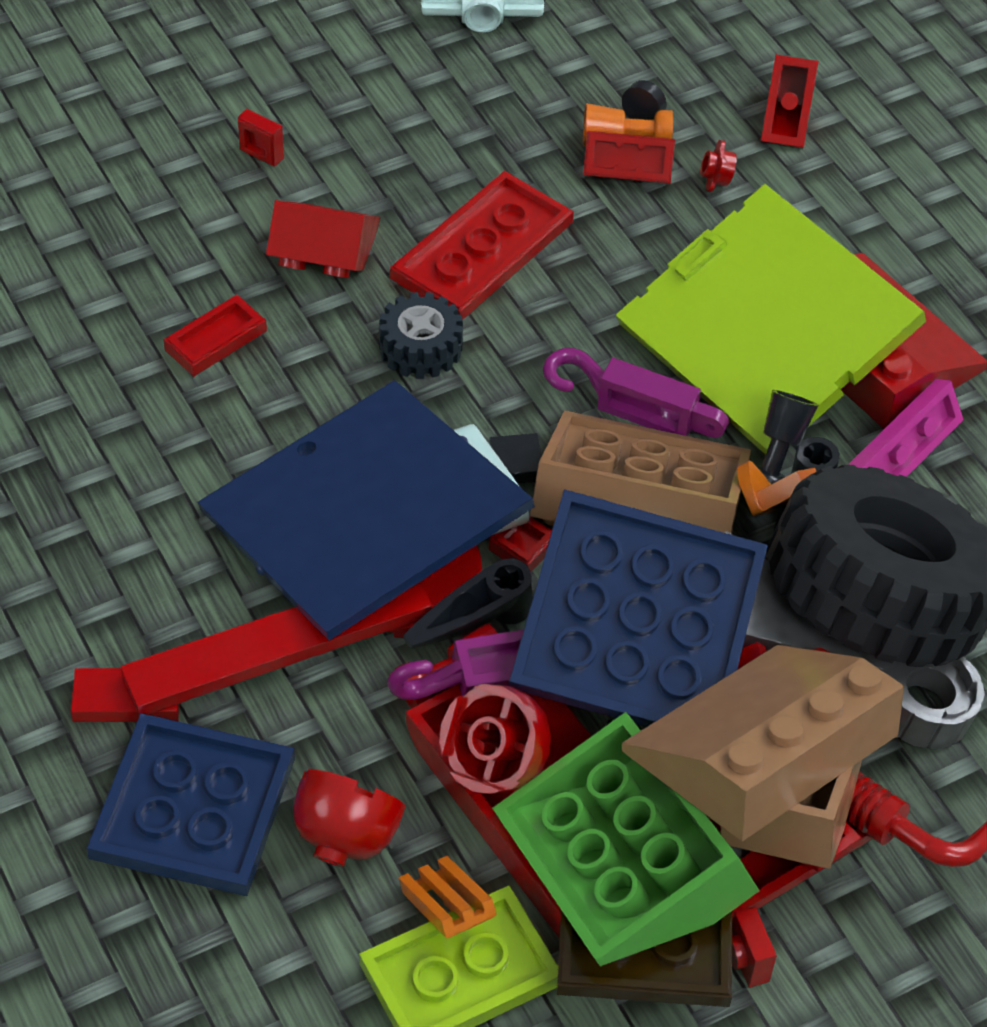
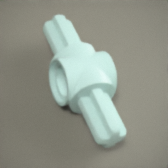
M421 0V11L425 16H461L462 23H465L468 28L475 32L486 33L493 31L500 24H503L504 16H542L544 13V0Z

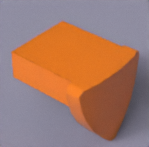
M749 460L737 467L740 488L754 517L772 513L787 505L795 486L801 480L817 472L815 468L796 471L771 484L752 461Z

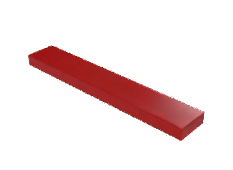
M419 582L330 641L296 607L122 665L120 666L121 673L138 715L140 716L141 713L150 714L416 622L432 609V604Z

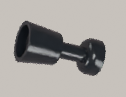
M774 389L771 393L763 431L765 435L771 437V441L762 467L756 466L771 484L786 477L780 472L789 445H799L818 407V404L811 400Z

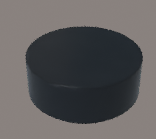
M646 80L634 82L622 96L623 110L630 119L654 120L655 113L660 110H666L667 107L666 98L662 90L654 83Z

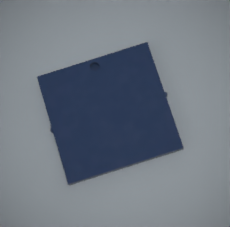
M395 380L198 501L200 510L256 566L257 573L265 575L329 641L535 507L533 498L471 446L465 436L457 434Z

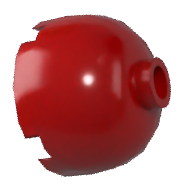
M491 684L475 686L473 688L476 689L470 690L465 696H458L449 705L441 722L439 746L442 756H448L449 764L454 770L450 774L456 782L472 792L503 794L521 788L541 773L550 754L551 732L547 716L534 698L511 686Z
M308 769L307 772L304 771L297 788L293 806L294 823L300 836L316 847L313 857L331 865L344 867L347 858L367 860L379 855L393 839L406 805L399 799L375 788L374 793L358 787L359 781L323 770Z

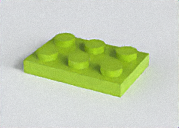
M509 885L488 894L492 898L497 915L494 918L453 937L445 938L429 921L359 953V965L393 1027H475L557 988L558 965ZM454 911L448 913L452 920L459 918Z

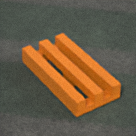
M448 856L438 859L440 869L434 871L428 864L418 868L420 878L414 880L408 873L398 877L403 894L445 938L453 937L497 915L492 898ZM433 890L443 900L444 905L450 911H454L459 918L452 920V917L427 891Z

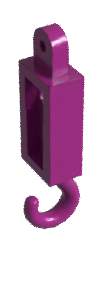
M576 348L559 349L545 359L542 369L546 381L553 388L564 392L572 391L574 388L573 382L559 377L556 370L564 364L576 365L588 376L598 395V410L644 427L688 436L692 430L708 437L719 438L723 435L729 424V418L722 410L699 402L700 388L612 357L604 371L587 353Z
M524 630L455 640L452 654L453 663L432 672L433 665L428 660L409 662L391 672L387 679L388 688L393 695L400 699L415 700L430 696L459 684L462 696H465L470 690L476 689L473 687L481 684L509 686ZM428 674L422 678L407 680L415 675Z

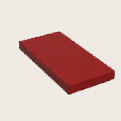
M504 170L390 267V279L412 293L418 292L419 297H425V293L428 292L434 293V299L436 300L441 296L448 299V306L454 304L458 308V315H461L462 319H464L573 223L574 211Z

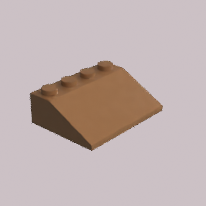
M564 410L539 461L533 496L535 507L531 509L530 516L541 518L546 524L554 526L563 491L566 489L723 533L728 531L732 534L742 494L737 467L750 460L751 449Z
M776 645L622 742V752L743 842L898 736L904 685L861 657Z

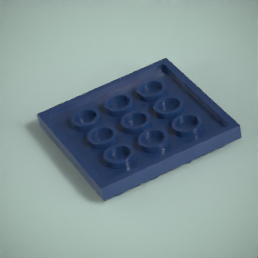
M564 489L509 686L519 689L524 693L618 718L627 712L634 723L648 727L737 671L768 545Z

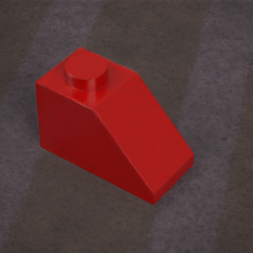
M775 55L761 137L762 142L804 148L819 61Z

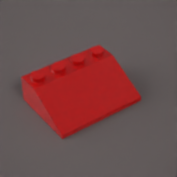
M858 253L854 255L924 311L927 320L856 385L849 382L841 389L854 403L885 429L935 379L950 380L955 389L986 370L987 360L864 253Z

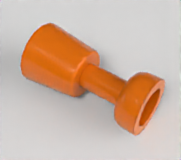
M586 103L583 123V147L586 146L587 131L672 139L673 110H660L656 112L654 120L625 119V111L622 109Z

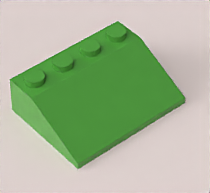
M627 712L620 715L492 808L600 966L711 926L760 891L739 857L709 818L697 807L622 752V742L641 731Z

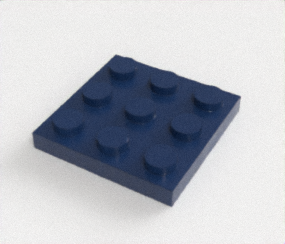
M141 713L87 846L89 859L248 896L295 761L294 748Z

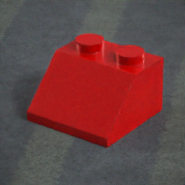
M275 200L266 255L279 257L278 266L305 270L306 262L324 265L323 274L349 278L351 270H364L379 227L380 217L294 201Z

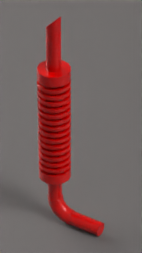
M859 771L847 821L852 826L858 827L861 832L867 833L870 838L879 844L885 845L895 837L921 854L923 858L935 864L948 867L970 865L987 852V821L961 842L944 841L932 836L907 819L910 810L909 803L897 795H892L891 791L884 789L879 783H874L871 778L865 777Z

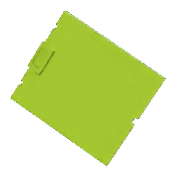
M766 184L762 185L743 202V208L738 213L734 210L714 229L704 231L667 264L668 269L646 288V294L641 298L637 295L615 315L619 324L686 384L700 388V396L712 407L722 410L728 416L729 422L765 454L771 437L765 435L763 431L773 389L795 394L817 403L818 407L809 424L810 426L844 396L841 389L847 383L851 382L856 385L927 321L925 313L920 307Z

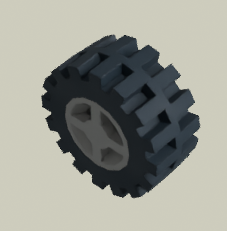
M418 292L410 293L409 299H405L401 295L395 298V305L389 302L385 306V313H381L379 320V349L381 350L383 361H388L390 369L395 371L400 368V374L405 377H409L410 373H416V379H424V374L430 373L433 378L440 376V369L448 372L453 368V362L457 363L459 361L463 344V319L461 315H458V308L454 304L448 306V299L441 296L436 300L434 299V293L428 292L425 293V297H419Z

